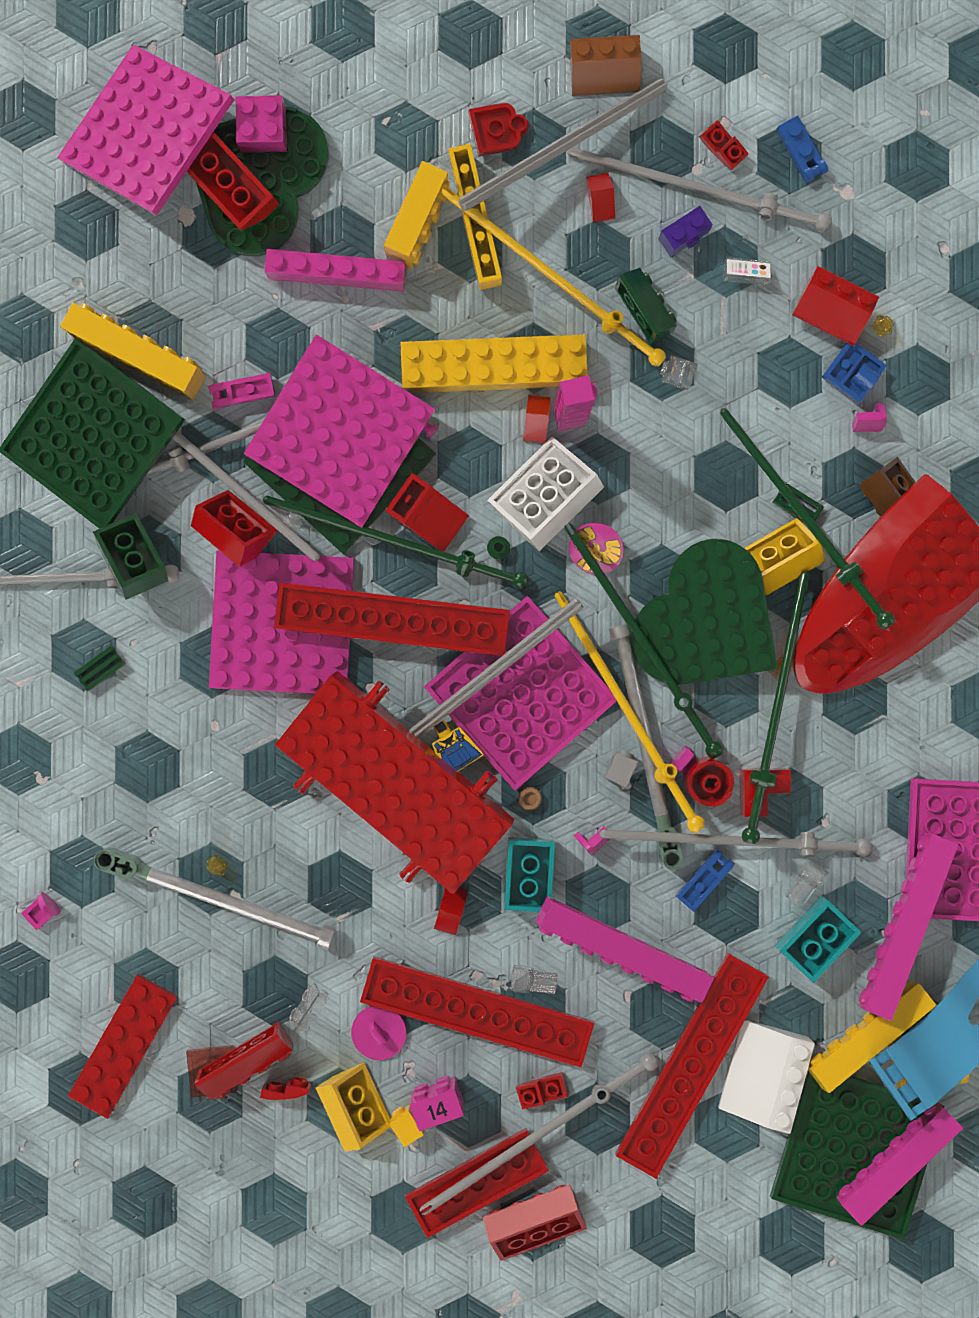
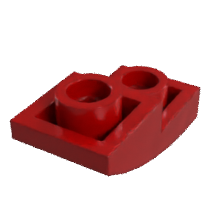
M718 120L699 136L706 147L730 170H733L749 155L735 136L731 137Z
M563 1072L544 1076L516 1086L522 1110L542 1106L547 1101L566 1098L569 1095Z
M301 1077L289 1079L286 1087L282 1086V1083L270 1081L264 1084L260 1098L287 1100L302 1097L309 1093L312 1083L307 1082L305 1078Z

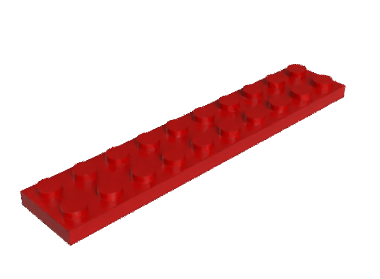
M279 582L274 629L503 656L505 654L510 610Z
M727 952L714 975V980L703 1002H699L615 1152L616 1157L657 1179L769 978L767 974Z
M373 956L360 1003L581 1068L594 1027V1021L375 956Z

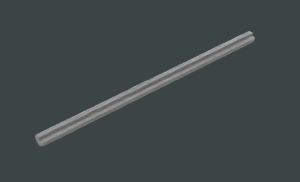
M658 79L459 199L460 207L464 211L469 210L664 93L667 89V84L663 79Z
M577 598L572 600L409 731L417 738H420L582 610V603Z

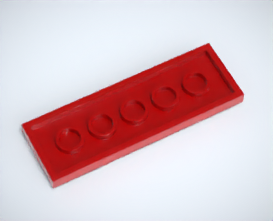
M136 975L68 1097L108 1119L178 996L144 976Z
M527 1127L405 1194V1199L427 1238L549 1171L545 1160L534 1143L430 1213L422 1215L423 1212L432 1206L429 1205L420 1211L421 1206L529 1136L530 1133Z

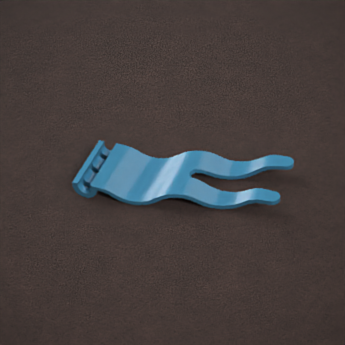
M979 960L968 969L948 995L924 1019L892 1046L868 1061L910 1121L935 1105L979 1065V1024L976 1026L972 1025L968 1018L979 997ZM891 1059L894 1064L883 1070L880 1065ZM905 1078L908 1083L896 1089L894 1084ZM918 1097L921 1103L910 1109L908 1103Z

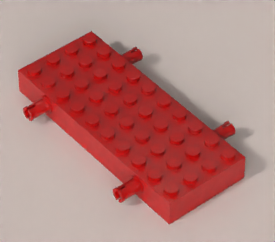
M339 671L334 672L275 744L276 747L305 770L296 783L293 784V787L297 790L304 784L298 792L305 794L313 782L317 780L411 859L399 873L402 879L410 873L405 881L411 883L414 877L423 869L454 894L510 829L515 820L486 795L498 779L493 775L486 782L492 773L485 771L484 775L474 785L441 759L431 748L378 705L390 690L386 685L379 692V689L384 685L383 682L377 681L375 686L366 695Z

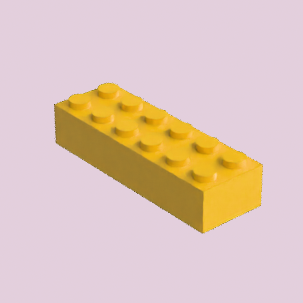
M72 302L60 325V328L72 338L81 340L87 346L193 401L206 378L201 372L202 368L194 360L186 356L182 359V357L177 355L176 351L167 346H164L162 349L150 337L144 335L141 338L140 335L135 333L134 329L125 324L121 327L113 318L106 314L101 316L95 312V309L84 303L79 306Z

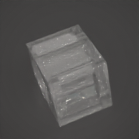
M671 355L668 362H663L660 374L663 375L662 382L688 390L691 386L697 363Z

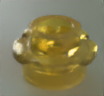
M878 315L877 319L872 323L874 331L880 337L890 335L893 332L894 324L888 316Z
M215 854L212 858H207L208 865L206 868L211 874L216 876L217 874L223 875L228 865L220 856Z

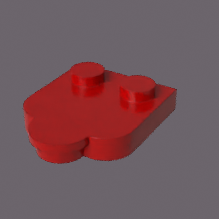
M508 103L477 107L468 111L478 157L516 149L519 146L521 137L527 133L529 128L527 119L521 114H516L514 107Z

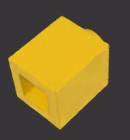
M410 1105L405 1108L401 1106L392 1112L389 1125L404 1148L424 1135L425 1130L419 1131Z

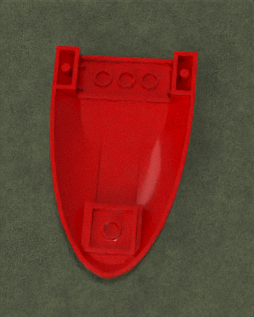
M924 474L874 523L844 559L849 565L856 561L863 573L858 576L883 610L889 611L895 616V623L886 630L880 629L876 624V615L849 582L843 586L835 576L841 571L837 568L808 613L801 630L793 657L795 679L805 690L818 694L841 692L867 683L918 653L979 602V526L953 494L929 475Z

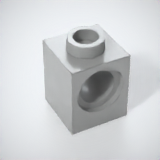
M621 750L620 754L614 752L604 777L627 787L638 763L633 760L634 755L624 750Z

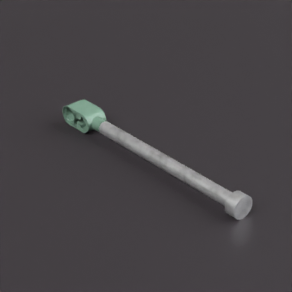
M627 624L608 628L610 638L616 639L630 706L652 741L629 638L633 633ZM637 736L658 827L655 832L667 830L669 833H677L671 827L662 783H658L654 777L657 767ZM656 841L661 863L669 870L679 869L683 864L680 842H669L671 846L675 845V847H668L667 842ZM669 853L677 854V861L674 864L666 863V857Z
M112 847L103 849L94 856V864L101 871L124 879L133 876L317 941V947L325 950L329 949L336 928L324 925L322 929L143 865L137 856ZM104 853L111 856L112 862L110 865L104 863ZM130 862V867L133 868V870L127 871L128 867L124 864Z

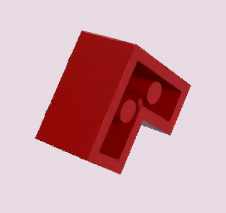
M760 768L739 769L740 815L744 817H750L756 790V784L749 782L752 769L759 770ZM769 769L770 773L776 774V782L773 788L767 787L765 789L760 817H768V793H791L790 769Z

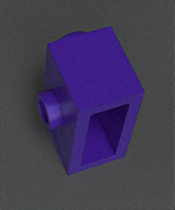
M698 206L661 230L658 239L671 258L688 247L690 249L698 244L700 238L709 233L713 224L702 207Z

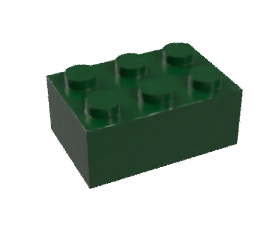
M136 513L93 531L97 546L125 600L169 581L166 568Z

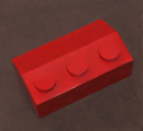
M817 266L809 278L792 315L854 346L871 317L879 296Z
M229 490L196 505L191 522L193 529L239 567L255 559L277 532L276 528Z

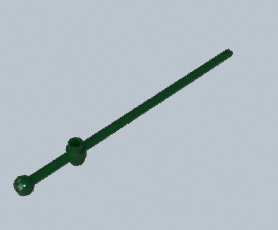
M726 408L721 409L720 415L841 570L835 575L843 586L849 582L876 615V624L880 629L886 630L895 623V616L891 612L883 610L858 576L863 573L856 561L849 565L736 419Z
M266 495L263 498V503L454 564L457 567L456 573L462 577H468L470 572L476 571L510 582L517 590L525 589L528 582V576L523 572L512 574L475 562V554L469 550H463L459 556L452 555L365 526L361 528L355 523Z
M568 523L575 534L572 535L566 525L564 526L565 531L673 694L674 706L678 710L685 712L705 743L707 756L712 759L719 757L724 752L723 745L713 740L692 708L691 696L681 691L573 524ZM686 698V704L680 705V699Z
M803 571L800 574L761 766L759 770L752 769L749 782L756 784V790L748 828H745L742 832L743 842L757 844L760 840V833L757 827L765 789L767 787L773 788L776 782V774L770 773L769 769L809 581V573L807 571Z

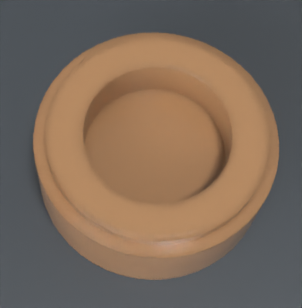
M525 787L520 791L518 800L524 809L534 810L541 803V794L534 787Z

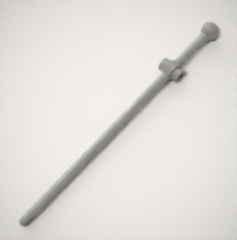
M572 147L567 150L568 156L759 209V218L765 221H771L773 215L777 214L813 224L820 232L829 230L832 222L831 216L827 213L817 216L778 205V196L773 193H766L764 199L760 200Z
M262 422L197 448L205 454L256 434ZM180 445L168 450L170 457L155 463L146 476L172 466L176 467L178 472L185 471L190 468L188 461L194 457L188 451H183Z
M177 431L173 439L310 559L313 561L320 559V555Z
M108 565L105 572L0 576V585L107 581V588H119ZM175 565L165 566L168 582L177 581L179 579L178 567Z
M607 829L600 832V837L603 839L797 848L801 850L802 857H814L815 850L855 851L860 856H868L872 851L871 842L865 838L858 839L856 842L820 841L815 839L814 832H801V839L760 837L757 844L743 842L742 836Z
M650 1052L645 1053L641 1057L640 1063L608 1084L595 1085L590 1096L421 1206L420 1211L429 1205L432 1206L423 1212L422 1215L430 1213L596 1102L599 1104L606 1103L610 1099L611 1092L643 1071L655 1070L658 1062L654 1055ZM599 1091H605L602 1097L597 1096Z

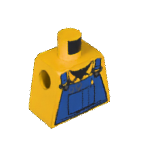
M445 720L433 726L439 736V739L432 743L435 753L457 772L484 755L460 726L451 731Z

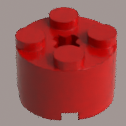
M701 757L695 759L687 766L683 773V784L688 795L701 805L716 807L722 805L731 797L734 776L731 770L719 760ZM707 778H711V779H710V783H711V784H710L709 786L706 785V783H707V782H706V779H707Z

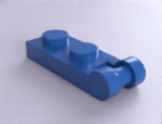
M798 115L777 127L778 134L806 183L814 180V176L818 174L823 175L828 172L826 162L818 153ZM812 162L814 167L810 168L807 164Z
M716 848L710 854L708 859L675 895L693 912L735 865L734 861L722 855L723 852L719 848ZM716 862L721 865L718 872L712 867Z

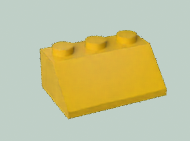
M798 518L745 547L759 565L765 595L798 578L803 571L808 572L826 561L821 544Z
M360 1063L336 1074L316 1087L344 1151L362 1149L391 1127L389 1125V1115L365 1063Z

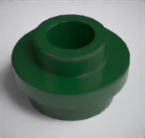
M496 536L488 542L487 551L492 558L503 559L510 551V544L504 537ZM498 543L503 546V550L500 552L494 549V546Z

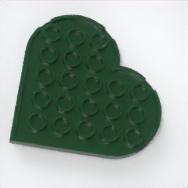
M286 106L287 152L241 153L236 143V118L219 123L213 131L279 203L263 221L240 230L196 182L213 234L223 246L234 253L255 257L266 255L267 249L277 250L289 240L297 225L299 215L297 198L307 194L316 187L327 169L329 150L322 128L313 117L298 111L297 108Z
M720 538L702 540L685 549L676 559L671 569L668 582L669 593L660 595L648 602L635 619L677 685L778 669L762 574L752 554L739 544ZM631 635V646L638 664L648 675L664 682L635 636Z

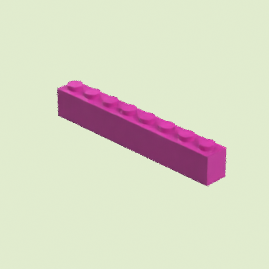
M925 833L919 839L917 856L910 862V874L908 879H905L902 883L900 890L902 895L900 900L894 904L892 910L894 916L891 923H888L884 930V936L886 937L883 944L876 951L875 957L877 960L874 967H871L868 972V984L866 989H863L860 993V1008L892 1021L959 844L932 833Z
M548 896L535 920L540 927L539 931L551 937L553 934L558 935L563 943L570 946L575 943L581 946V951L591 956L596 953L601 956V960L610 965H613L614 962L622 965L621 969L633 975L635 971L641 974L643 980L651 984L656 981L661 984V988L670 993H673L675 990L681 993L680 996L693 1003L694 1000L702 1003L714 980V977L707 971Z

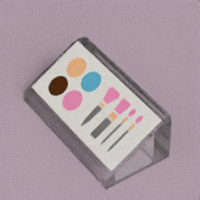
M726 257L723 281L769 285L771 282V262Z

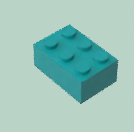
M508 837L504 910L540 912L547 896L552 898L554 840Z
M821 896L774 946L814 983L862 932L833 904Z

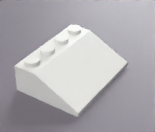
M551 437L487 501L531 545L540 551L604 486L593 470L555 438Z
M745 1019L738 1032L718 1108L764 1127L790 1134L815 1043L807 1036Z

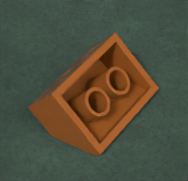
M640 35L571 39L569 55L572 96L640 91Z

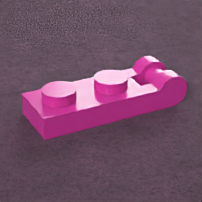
M271 373L208 386L209 393L213 396L211 403L214 410L276 397ZM227 391L228 398L222 399L221 392Z

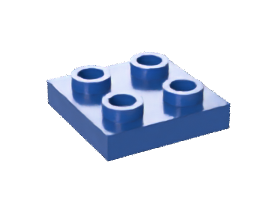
M846 343L822 375V378L859 404L878 381L887 365L859 344L855 343L852 346Z

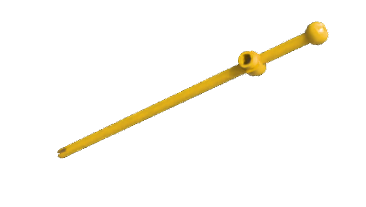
M445 187L442 190V195L599 317L602 320L601 328L603 332L611 334L617 331L649 356L648 359L651 365L656 367L663 363L666 358L665 352L660 348L653 349L622 324L623 315L620 311L606 312L474 207L464 211L459 205L461 197L451 189Z
M558 591V593H555V599L561 609L569 604L562 592ZM575 614L569 619V622L657 767L654 774L655 780L658 783L667 784L688 819L687 827L689 831L696 833L705 828L704 819L701 816H696L675 781L677 768L673 764L664 763Z

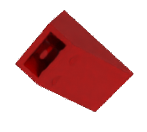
M411 473L385 510L389 516L443 552L469 517L466 512L413 473Z

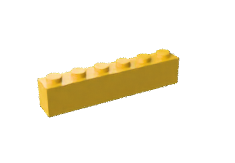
M471 143L448 148L457 195L460 197L480 186ZM484 201L474 206L477 211L488 218ZM461 210L479 291L502 286V276L492 234Z
M907 981L892 1021L867 1012L863 1016L864 1020L858 1025L854 1024L846 1029V1035L840 1040L835 1039L831 1041L824 1053L814 1055L810 1059L808 1071L820 1087L830 1093L937 1005L920 983Z

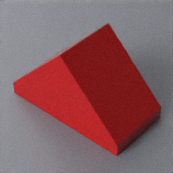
M609 174L587 176L586 184L592 222L614 220V187Z
M528 395L523 441L546 443L551 397Z
M445 888L434 929L456 935L468 890L458 888L452 894Z

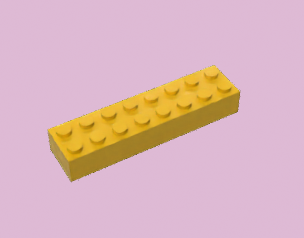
M586 334L401 342L402 388L409 393L559 387L560 381L587 376Z

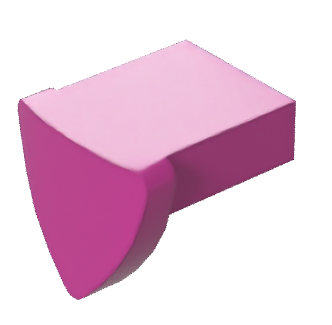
M876 403L875 412H857L852 423L853 432H881L887 422L884 404Z
M684 746L670 764L677 768V772L684 773L687 766L695 760V754L692 753L688 746Z
M605 826L588 841L579 832L573 835L590 855H594L610 840L600 837V832L606 829Z
M41 892L37 899L21 914L35 930H38L53 916L59 915L61 910L46 893Z

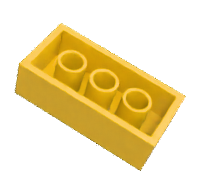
M425 161L421 162L384 243L385 254L388 260L404 261L406 268L412 270L414 264H419L423 254L421 248L424 243L428 244L431 238L432 231L430 229L433 222L437 223L442 210L439 209L442 202L446 203L448 200L442 195V190L450 186L447 171Z

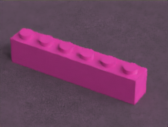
M267 249L264 272L269 280L404 292L406 265L404 261Z
M589 375L560 381L553 409L558 432L585 427L587 419L591 415L592 406H594L598 396L596 384L590 381Z
M937 1102L925 1110L923 1115L917 1120L910 1122L906 1131L901 1136L895 1137L884 1152H880L874 1157L872 1164L860 1170L856 1175V1179L850 1185L847 1184L840 1190L837 1199L862 1226L944 1148L963 1127Z

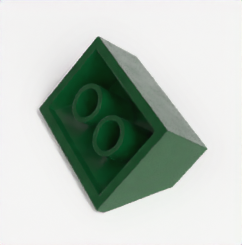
M637 268L620 274L615 290L652 346L674 332L677 327L675 324L677 320L671 311H667L663 305L665 301L660 292H655L651 286L653 283L648 273H643L641 268Z

